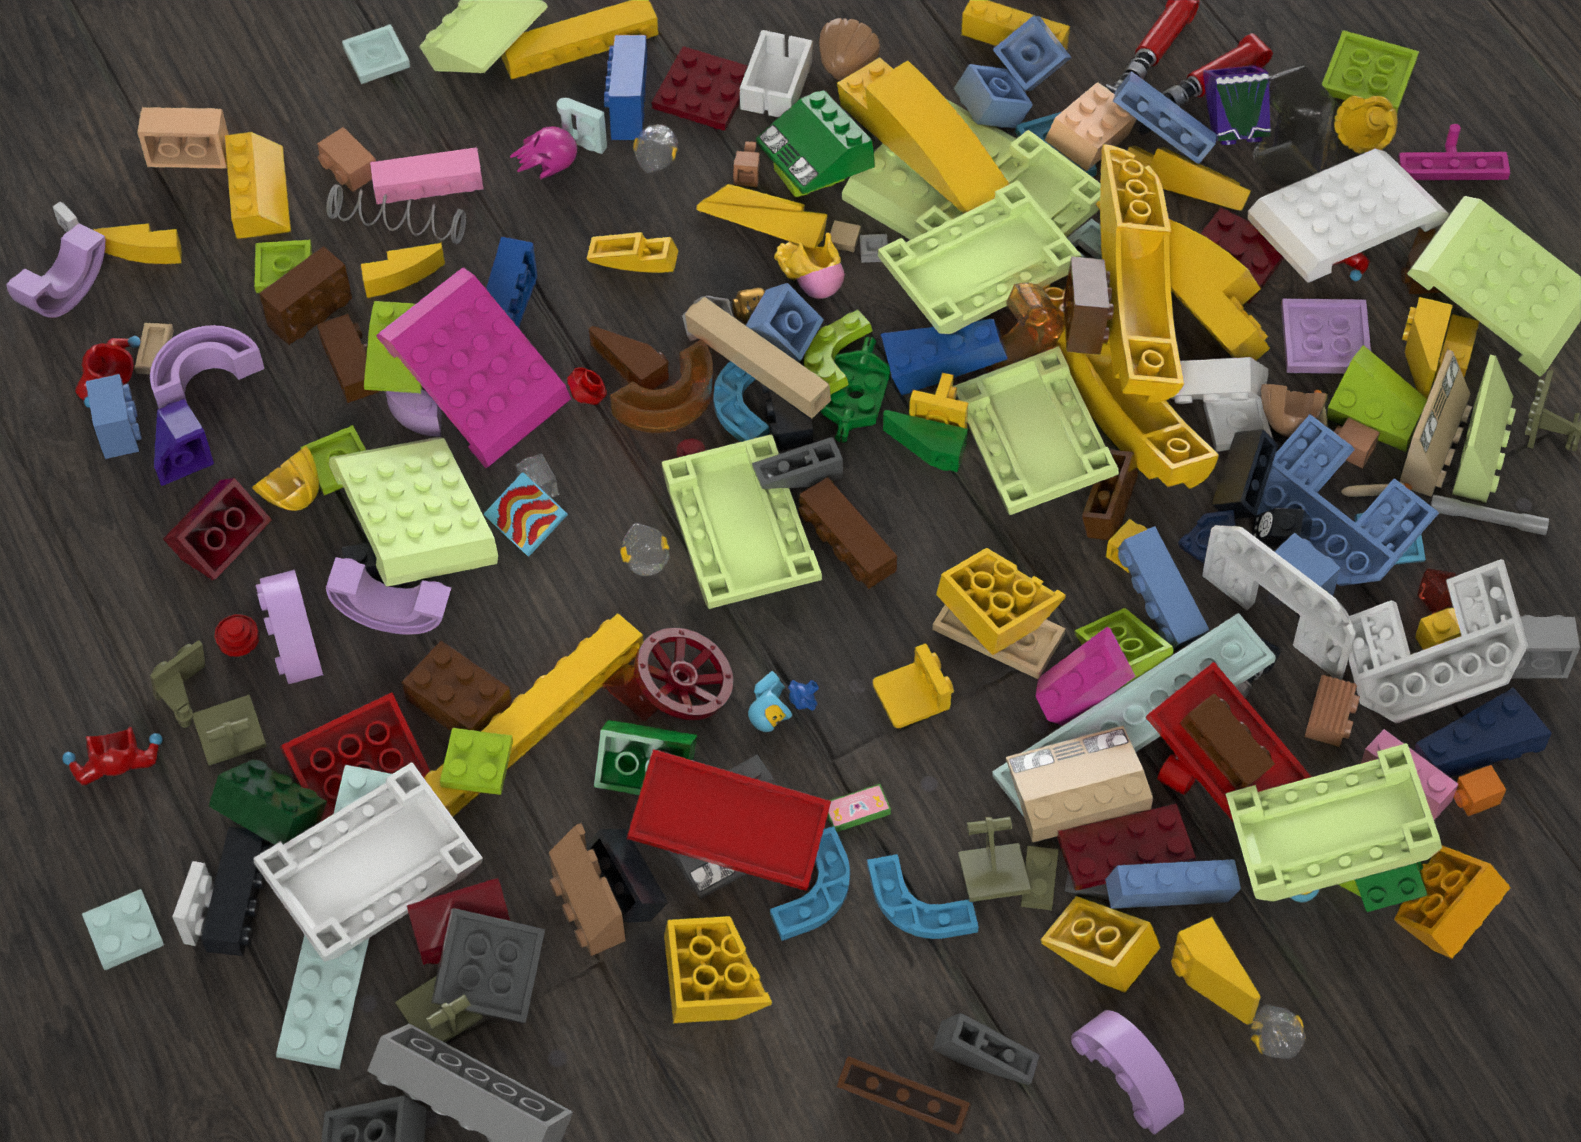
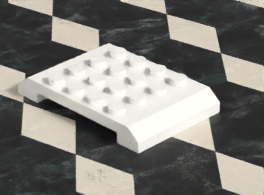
M1378 149L1368 151L1263 196L1248 210V220L1307 283L1331 273L1332 264L1419 226L1426 232L1442 225L1449 217V213L1387 152Z
M411 762L388 776L386 783L294 839L284 845L279 842L254 857V864L325 962L338 958L408 914L406 905L433 898L459 882L482 863L483 858Z

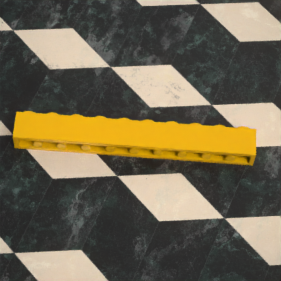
M616 614L611 620H605L596 633L590 638L583 639L574 652L568 657L561 658L552 671L547 675L540 676L530 690L525 694L518 695L508 709L503 713L496 714L491 719L489 725L481 732L512 735L513 738L507 769L636 657L639 648L644 642L641 632L619 614ZM441 765L436 771H430L424 779L453 817L481 792L441 787L440 778L443 765Z

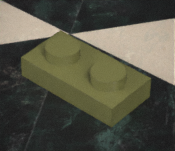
M1027 847L1025 867L1031 886V893L1022 894L1021 907L1052 910L1059 849Z

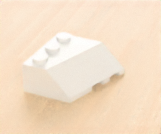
M1251 357L1180 361L1184 385L1171 399H1175V403L1188 404L1192 403V399H1203V402H1219L1220 398H1231L1233 401L1261 398V386L1267 383L1268 368Z

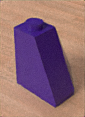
M185 399L171 402L157 409L154 468L161 486L214 464L205 432Z

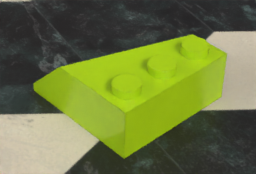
M1363 345L1352 358L1328 406L1327 419L1344 425L1347 419L1351 418L1380 432L1378 441L1406 452L1428 399Z

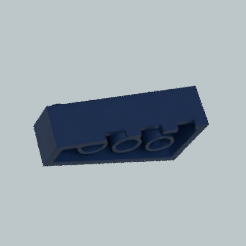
M1512 688L1416 743L1414 751L1448 777L1466 773L1468 769L1479 766L1484 768L1492 765L1493 762L1503 759H1516L1524 753L1544 751L1552 732L1515 688Z

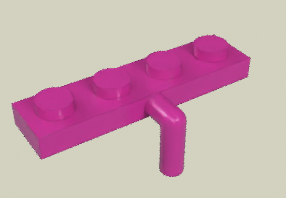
M1452 124L1449 128L1445 143L1446 152L1399 153L1398 164L1414 180H1508L1510 175L1507 152H1457L1456 144L1461 129L1458 124Z

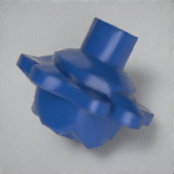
M792 680L788 686L791 691L789 693L790 702L799 710L805 708L812 711L815 710L817 701L814 693L819 689L817 683L810 680L805 685Z

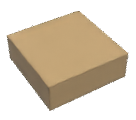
M834 220L830 234L836 249L854 252L861 232V226Z

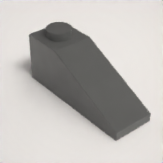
M833 437L752 463V468L761 489L812 487L827 477L831 481L843 478V458Z
M962 1013L941 1021L932 1049L959 1064L1026 1085L1032 1083L1040 1056Z

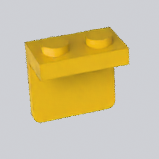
M926 643L915 647L914 663L873 679V687L895 728L905 727L950 709L951 694L954 693L952 682L948 676H943L937 654L935 652L931 653Z

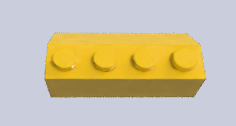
M253 132L225 135L231 219L236 238L241 239L291 232L283 146Z

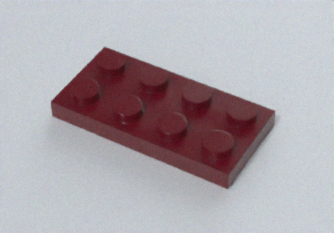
M1177 804L1058 831L1057 834L1075 891L1106 884L1105 879L1118 865L1194 862L1196 859Z

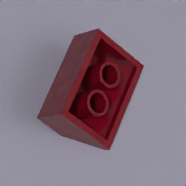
M235 478L222 479L185 515L163 540L182 561L208 578L216 580L272 519Z
M498 878L406 905L423 965L440 963L451 909L455 908L510 921Z

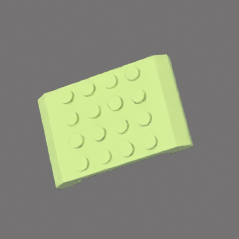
M946 99L974 132L994 162H997L1009 152V146L1016 140L1015 137L995 126L975 123L969 111ZM882 143L874 152L875 167L851 176L842 191V200L912 240L922 235L915 228V221L934 205L939 209L949 200Z
M1029 130L1013 141L1009 146V152L995 162L1010 184L1019 180L1066 237L1099 210L1095 204L1100 201L1101 183ZM947 201L939 209L934 205L915 221V228L924 234L963 213L950 201Z
M1019 180L995 191V199L908 242L900 238L878 249L879 259L938 333L952 334L1068 275L1071 257H1081L1077 249Z
M1464 196L1407 273L1427 290L1435 286L1521 353L1518 360L1539 377L1547 371L1581 321V277L1481 199Z
M1059 346L953 386L957 387V400L969 403L967 424L1009 515L1119 474L1118 467L1108 446H1105Z
M772 434L662 462L666 486L708 609L822 580L821 570L814 551L809 546L790 489H761L752 468V463L779 454Z
M435 437L330 457V469L337 484L343 485L377 557L376 567L386 587L497 564L498 552L494 536L444 438Z
M1407 743L1377 751L1378 759L1326 774L1260 792L1257 791L1256 785L1226 793L1256 899L1267 901L1285 899L1425 861L1442 849L1441 840Z

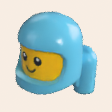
M773 671L755 685L754 693L756 700L748 710L750 722L755 728L763 732L774 730V727L779 722L792 717L791 711L779 699L785 686Z

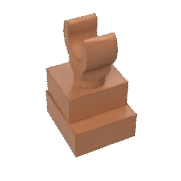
M746 141L744 152L737 151L733 165L734 185L758 187L760 153L755 152L756 142Z

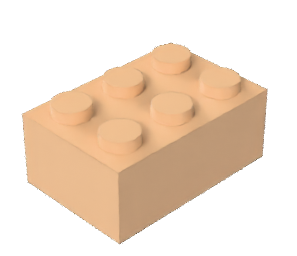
M1097 82L1055 117L1045 141L1088 171L1101 160L1103 144L1116 147L1129 135L1136 118L1113 102L1114 94Z
M142 107L137 133L147 167L227 169L225 135L229 134L222 109Z

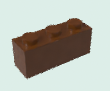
M345 314L317 324L320 341L347 403L378 393L379 391L364 389L368 345L367 343L362 344L360 341L363 336L358 323L353 324L349 314Z
M1109 449L1118 467L1119 474L1094 483L1082 514L1088 538L1110 540L1120 529L1138 477L1133 452Z
M1215 693L1180 722L1181 726L1236 790L1249 787L1275 764L1271 759L1269 751L1255 741L1251 736L1250 729L1243 722L1237 720L1231 713L1228 703L1219 698Z

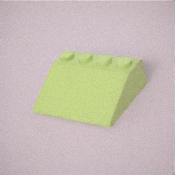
M461 0L458 3V7L452 13L446 15L442 19V23L435 30L426 35V40L419 47L434 71L485 73L548 6L541 0Z
M1494 355L1489 356L1475 400L1452 492L1454 495L1485 503L1489 493L1496 492L1500 476H1496L1495 471L1496 469L1501 470L1505 454L1500 453L1501 447L1506 448L1510 436V431L1505 429L1507 424L1512 425L1516 411L1515 408H1511L1513 394L1497 357Z

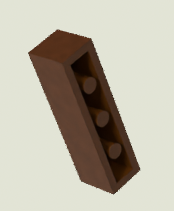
M828 477L800 494V507L798 510L801 517L806 522L810 521L816 528L819 538L823 542L827 541L832 546L835 556L841 562H846L850 567L853 577L858 582L862 581L869 589L897 571V555Z
M847 1056L836 1086L960 1135L972 1106L967 1101Z

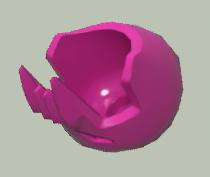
M557 126L545 127L524 139V146L519 148L510 157L518 156L517 159H521L519 163H524L517 172L541 164L543 169L539 176L541 180L568 168L575 160L577 144L574 137L567 130Z

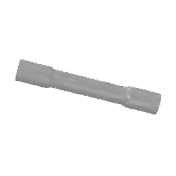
M1434 494L1430 505L1441 514L1462 516L1515 527L1522 531L1546 535L1549 525V518L1461 502L1458 499Z

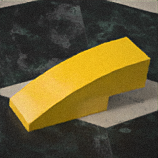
M149 223L94 229V231L105 236L104 252L112 256L142 263H182L181 243L176 229L151 232Z
M642 232L597 236L591 239L587 260L598 265L628 271L674 272L679 250L671 237L645 239Z
M442 243L387 251L388 260L361 264L366 297H375L403 289L434 273L445 264Z

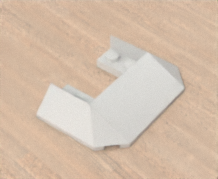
M1215 525L1210 532L1202 576L1246 610L1255 603L1260 584L1300 615L1293 646L1332 677L1341 680L1356 633L1344 607L1336 598L1244 528Z
M1500 559L1446 580L1462 636L1420 652L1410 654L1396 602L1391 600L1349 616L1356 633L1348 660L1354 682L1357 685L1356 690L1358 696H1360L1359 701L1361 705L1385 716L1395 723H1400L1509 684L1528 647V642L1504 560Z

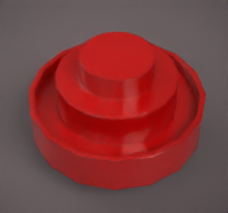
M578 367L567 377L571 395L579 403L597 405L607 395V390L601 377L592 370Z
M234 614L219 622L214 636L218 648L224 654L240 657L255 649L259 643L260 634L252 618L246 615Z

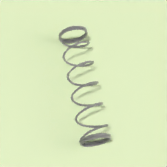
M335 184L328 195L326 209L330 219H335L338 216L340 220L347 221L358 208L360 218L366 226L373 225L383 211L385 225L390 231L397 230L407 216L409 229L415 236L421 235L428 227L430 221L433 233L439 241L445 240L451 233L452 243L458 244L464 235L466 213L461 209H457L448 234L444 238H439L434 227L435 204L432 205L430 217L420 233H414L410 225V199L401 222L396 228L392 229L386 221V194L383 197V204L377 217L369 224L365 223L362 217V189L359 191L358 202L354 211L345 219L339 215L343 202L342 187ZM334 197L335 211L332 215V201ZM461 215L460 230L456 238L457 223Z

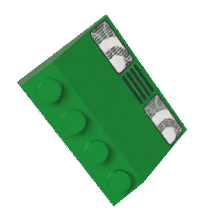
M824 90L813 92L809 96L799 99L755 138L759 147L802 194L875 167L872 139Z

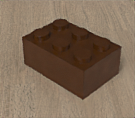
M324 246L259 293L268 327L288 345H291L297 339L303 338L309 330L317 324L324 322L329 315L344 307L352 299L345 264Z
M1071 257L1063 298L1067 352L1101 355L1102 344L1108 343L1109 327H1106L1107 320L1112 321L1114 305L1111 303L1112 287H1109L1110 271H1106L1104 259Z
M440 641L402 681L406 700L450 731H452V728L482 731L489 725L491 719L496 714L503 713L512 704L510 687L443 641Z

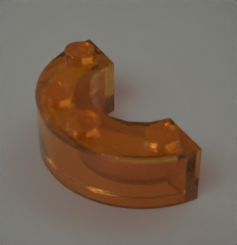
M1034 283L1014 284L1006 305L1018 322L1007 334L1002 336L1008 359L986 366L988 372L1055 348L1054 346L1064 331L1063 317L1039 285Z
M701 339L679 353L680 373L682 376L674 385L665 389L650 390L639 386L633 381L611 394L612 415L622 424L632 429L649 433L675 431L699 418L710 404L714 390L713 361L705 342Z

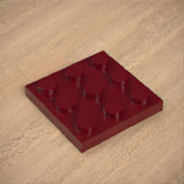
M682 46L652 100V109L725 131L740 104V86L748 65Z
M1222 207L1201 232V235L1229 252L1250 271L1261 289L1284 259L1251 222ZM1259 291L1254 296H1252L1247 301V303L1250 304L1256 297V295L1259 293Z

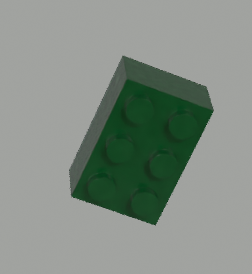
M252 759L218 775L209 807L272 844L276 845L281 842L284 845L320 823L327 801L317 796L313 790L303 788L292 782L290 777L271 770L264 762Z

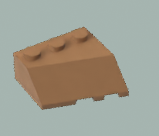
M580 823L575 825L549 851L553 878L549 882L555 896L561 895L565 902L562 905V909L568 922L574 920L578 928L574 932L581 948L586 946L590 955L593 956L626 940L621 910L605 877L600 878L599 876L601 870L594 850L587 851L586 833Z

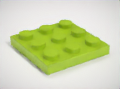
M1343 30L1322 82L1320 93L1346 100L1351 96H1359L1364 99L1372 96H1382L1391 102L1397 113L1419 51Z

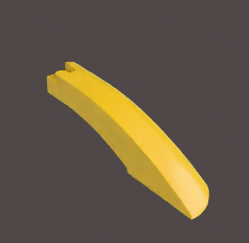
M1103 144L1101 150L1100 186L1101 256L1105 260L1106 271H1110L1109 287H1112L1111 303L1114 305L1112 321L1107 320L1115 378L1120 379L1122 393L1145 395L1146 403L1162 402L1175 396L1184 385L1173 320L1169 235L1171 229L1164 192L1158 176L1149 165L1144 167L1135 160L1136 155L1129 151Z
M1049 284L1021 298L1046 349L1050 350L1059 346L1090 415L1120 451L1134 453L1137 468L1149 480L1158 477L1167 487L1184 483L1191 489L1210 475L1217 463L1219 454L1184 422L1166 400L1146 403L1145 395L1122 393L1120 379L1115 378L1109 338L1107 344H1102L1101 355L1066 351L1063 315L1065 289L1050 287Z

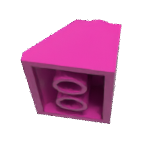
M1106 627L1041 675L1038 679L1035 696L1047 720L1064 726L1133 679L1135 674L1111 629Z

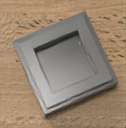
M887 234L860 235L861 263L882 262L878 257V249L888 245Z

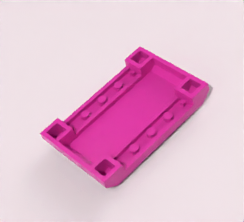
M463 267L376 336L393 358L398 357L452 421L470 443L468 448L485 468H488L571 399L562 380L476 276Z

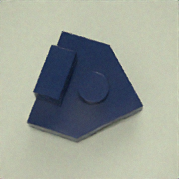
M1234 510L1204 514L1197 521V525L1188 535L1185 534L1178 541L1179 548L1204 564L1211 529L1215 525L1236 526Z

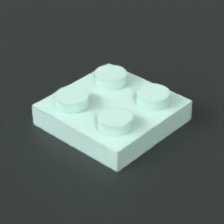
M391 24L342 41L343 49L361 84L410 67L409 59Z
M141 889L82 914L104 970L164 946Z

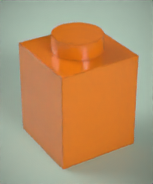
M1492 765L1459 777L1454 799L1460 808L1463 807L1469 817L1501 804L1506 788Z

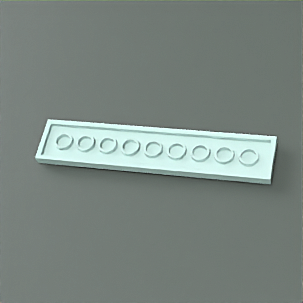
M1238 613L1024 752L1124 726L1135 752L1160 737V734L1145 717L1212 662H1215L1234 686L1237 687L1275 662V655ZM1006 762L992 771L993 778L1023 815Z
M345 765L334 814L386 783V778L392 774ZM304 935L276 1057L340 1069L369 938L338 958L324 962Z

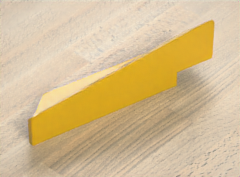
M1130 146L1127 150L1136 155L1135 160L1144 167L1149 165L1162 184V188L1239 211L1244 208L1251 193V190L1240 186V183L1202 164L1198 165L1193 160L1165 147L1157 148L1155 154L1137 146Z
M730 184L703 199L697 205L698 211L796 244L803 243V246L815 249L823 240L827 214L804 212L805 204Z

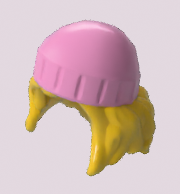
M829 232L825 234L826 238L823 247L811 249L803 246V243H781L774 255L780 269L787 278L797 280L803 291L815 299H824L835 294L844 281L845 274L841 265V259L838 250L832 243Z

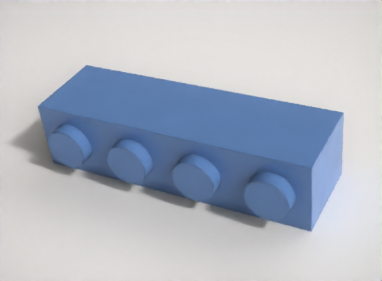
M1132 71L1115 91L1113 102L1198 165L1215 145L1217 134Z
M1154 526L1125 539L1118 547L1119 560L1124 567L1129 569L1132 575L1133 587L1137 593L1142 594L1146 602L1145 609L1151 619H1155L1159 627V636L1173 646V651L1207 634L1209 628L1156 527Z
M1235 859L1118 865L1105 879L1111 909L1229 902L1241 889Z

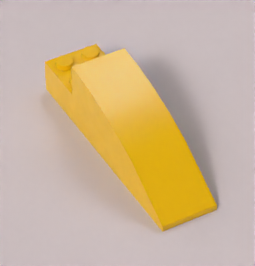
M879 57L837 83L841 107L963 214L995 199V191L1010 184L962 117L931 82L909 61L893 69Z
M1098 201L1095 205L1100 210V201ZM1169 219L1171 229L1169 235L1171 291L1232 358L1251 357L1255 361L1258 360L1270 349L1265 342L1268 336L1254 317L1244 311L1242 305L1261 288L1250 271L1229 252L1205 236Z

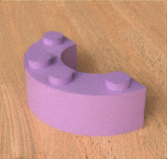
M78 223L61 238V248L58 257L45 275L39 276L24 269L6 284L11 298L17 303L50 318L69 312L88 293L98 275L104 257L105 236Z
M201 326L178 334L159 350L151 366L150 382L158 408L160 409L171 402L181 399L186 401L185 389L187 383L194 375L203 370L211 368L225 369L233 373L238 380L263 370L264 366L259 348L244 333L224 326Z
M421 390V393L385 391L388 406L393 416L403 426L419 434L441 436V408L426 391Z
M337 557L335 558L326 586L327 596L331 603L350 619L375 630L402 635L421 634L436 628L442 621L451 591L450 587L444 586L440 582L424 580L414 588L386 587L385 584L373 579L367 573L364 564H360L353 559Z
M295 570L261 578V584L256 585L257 595L262 611L268 610L269 617L264 618L268 635H275L280 654L279 657L275 658L279 675L285 674L288 684L323 675Z
M1105 1010L1072 1034L1071 1043L1080 1055L1085 1054L1091 1062L1095 1059L1098 1060L1104 1067L1108 1066L1115 1073L1119 1086L1128 1092L1134 1117L1144 1129L1148 1128L1155 1135L1184 1113V1103L1180 1089L1167 1064L1143 1033L1125 1017L1114 1011Z

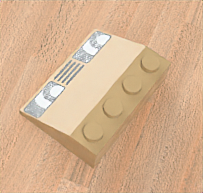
M1447 349L1414 432L1400 482L1410 484L1413 491L1432 497L1436 486L1442 487L1447 473L1442 470L1444 464L1450 466L1455 453V449L1451 448L1452 443H1459L1464 429L1459 427L1461 421L1467 422L1472 406L1467 405L1470 397L1469 389L1454 352Z
M1124 726L1006 757L1032 843L1055 837L1058 831L1151 810L1153 796L1142 765Z

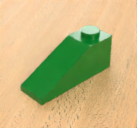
M889 410L884 411L883 431L930 466L937 467L943 471L958 472L967 445L968 429Z

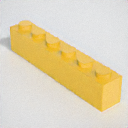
M630 0L523 32L501 55V58L510 78L515 79L607 51L609 46H614L615 35H646L647 39L657 36V16L649 0Z

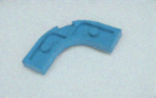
M730 361L721 370L714 386V408L717 418L722 426L740 442L766 436L769 434V426L748 409L742 398L746 388L756 379Z
M834 826L823 830L815 860L818 878L813 889L797 900L770 909V915L781 941L823 925L838 912L846 899L850 883V866Z
M898 854L867 860L875 900L886 918L899 929L914 936L930 939L949 938L978 932L979 927L973 902L963 900L946 904L924 903L909 893L903 880Z

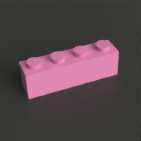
M477 147L370 162L377 204H383L385 194L387 195L386 203L483 189Z

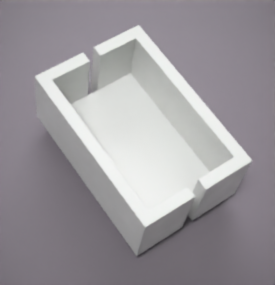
M762 30L740 86V109L761 114L767 110L768 115L780 117L800 98L813 62V41L789 36V57H785V35Z

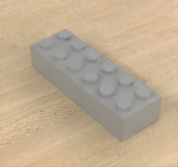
M411 1024L381 1036L367 1070L377 1076L379 1082L389 1086H396L403 1090L408 1098L417 1101L421 1100L429 1104L434 1112L440 1115H449L458 1120L463 1128L472 1131L476 1130L487 1136L486 1138L489 1142H561L573 1114L569 1109Z

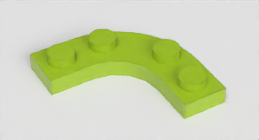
M859 310L845 315L828 326L822 327L805 352V367L829 383L830 395L849 385L845 374L834 363L836 355L848 344L873 331L870 322Z

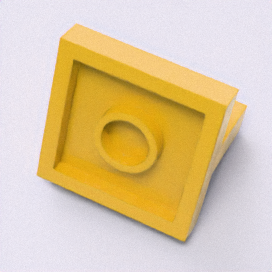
M942 373L935 395L916 390L912 391L909 415L967 429L969 403L955 400L957 387H953L954 375Z

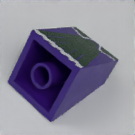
M1257 66L1203 71L1211 131L1217 134L1216 140L1220 141L1221 145L1236 144L1238 139H1246L1247 142L1263 141V137L1271 136L1269 75L1267 71Z

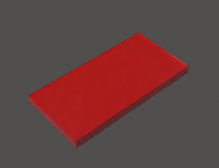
M1212 662L1152 710L1145 718L1233 821L1226 793L1236 791V789L1180 724L1191 711L1215 693L1219 698L1228 703L1231 713L1239 722H1243L1250 729L1251 736L1259 745L1264 746L1269 751L1271 759L1275 763L1250 786L1256 785L1257 791L1260 792L1311 778V775L1217 664Z
M653 749L627 839L807 891L831 801Z

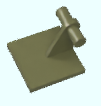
M1548 370L1545 380L1539 379L1535 393L1536 397L1531 405L1525 435L1530 436L1528 447H1534L1540 428L1568 435L1565 448L1570 451L1571 444L1574 442L1572 451H1576L1581 439V418L1580 422H1578L1580 413H1575L1573 422H1570L1545 409L1554 372L1553 370Z
M199 640L192 645L187 644L177 652L176 657L169 662L164 661L158 664L150 675L155 699L157 701L161 698L174 712L176 721L183 728L191 725L193 711L190 707L183 682L206 666L203 644Z
M250 695L193 713V720L208 766L267 747Z
M989 816L985 817L983 821L967 822L969 836L986 833V848L958 852L969 902L1031 893V886L1019 843L1001 846L994 845L995 831L1012 830L1010 816L992 819Z
M435 976L397 1000L395 1005L409 1024L445 1043L483 1019V1016L463 1011L471 1006L464 994L449 1004L447 1002L442 1005L432 1004L431 1000L437 977Z

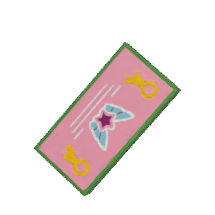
M878 784L830 800L831 805L827 819L830 826H834L836 832L890 815L891 808L881 785Z

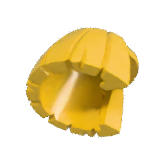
M1351 96L1342 103V106L1336 112L1334 127L1336 133L1339 134L1338 138L1349 149H1353L1354 152L1362 154L1373 149L1383 150L1395 136L1398 123L1396 109L1393 108L1391 102L1385 97L1372 96L1364 99L1359 96Z
M307 446L285 461L281 468H276L252 487L254 491L270 503L286 510L297 511L309 506L318 493L319 478L314 458Z

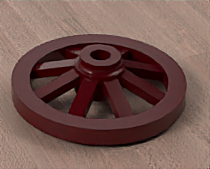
M683 628L659 630L651 634L643 642L636 654L634 671L641 691L654 706L668 715L685 720L705 719L716 714L731 695L733 674L727 658L711 640L697 632ZM675 642L673 664L660 644ZM685 644L701 651L691 663L684 661ZM650 651L653 652L664 670L648 664ZM709 659L716 668L717 673L698 675L697 670ZM651 677L665 682V685L658 689ZM720 684L717 697L697 686ZM670 693L677 695L680 703L670 699L667 696ZM688 694L707 704L692 706Z

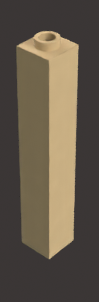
M703 297L697 304L691 305L685 314L687 330L810 418H813L831 401L829 383L707 298Z

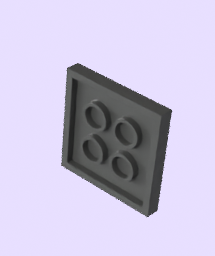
M455 908L451 909L431 1003L442 1005L447 1002L449 1004L464 994L471 1006L463 1011L522 1024L526 1023L545 929Z

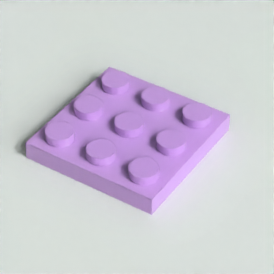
M1282 299L1281 311L1286 373L1345 374L1352 358L1363 345L1371 351L1366 300Z

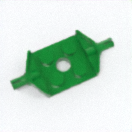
M870 337L864 339L861 351L839 354L835 357V364L845 374L849 385L830 395L831 401L821 410V413L838 425V431L835 436L838 442H840L841 437L842 443L847 441L849 430L852 431L853 428L871 426L877 422L890 377V367L886 362L873 354L876 340L872 337L871 340ZM858 391L862 393L863 396L854 399L851 398L849 394L851 392Z

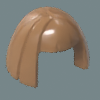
M838 18L831 20L830 23L827 22L821 31L819 39L820 56L825 70L835 79L841 81L877 59L880 51L878 37L875 33H872V29L862 22L859 24L858 21L853 19L847 20L844 18L842 20Z
M1262 384L1261 401L1268 423L1274 431L1285 437H1290L1309 414L1318 420L1328 395L1317 392L1314 394H1305L1297 391L1290 392V390H1287V386Z

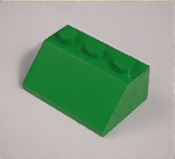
M608 720L600 733L594 787L640 795L653 749L694 761L697 735Z

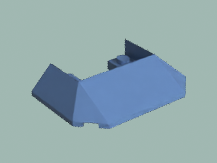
M1309 414L1276 452L1257 515L1274 508L1304 509L1312 520L1309 541L1315 549L1323 555L1331 557L1341 567L1336 584L1344 586L1381 581L1439 512L1394 478L1357 522L1352 521L1320 496L1318 492L1355 449Z

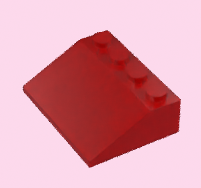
M392 692L279 747L297 784L303 788L313 790L317 796L327 801L320 822L334 814L345 765L393 774L412 762L423 778L430 772Z

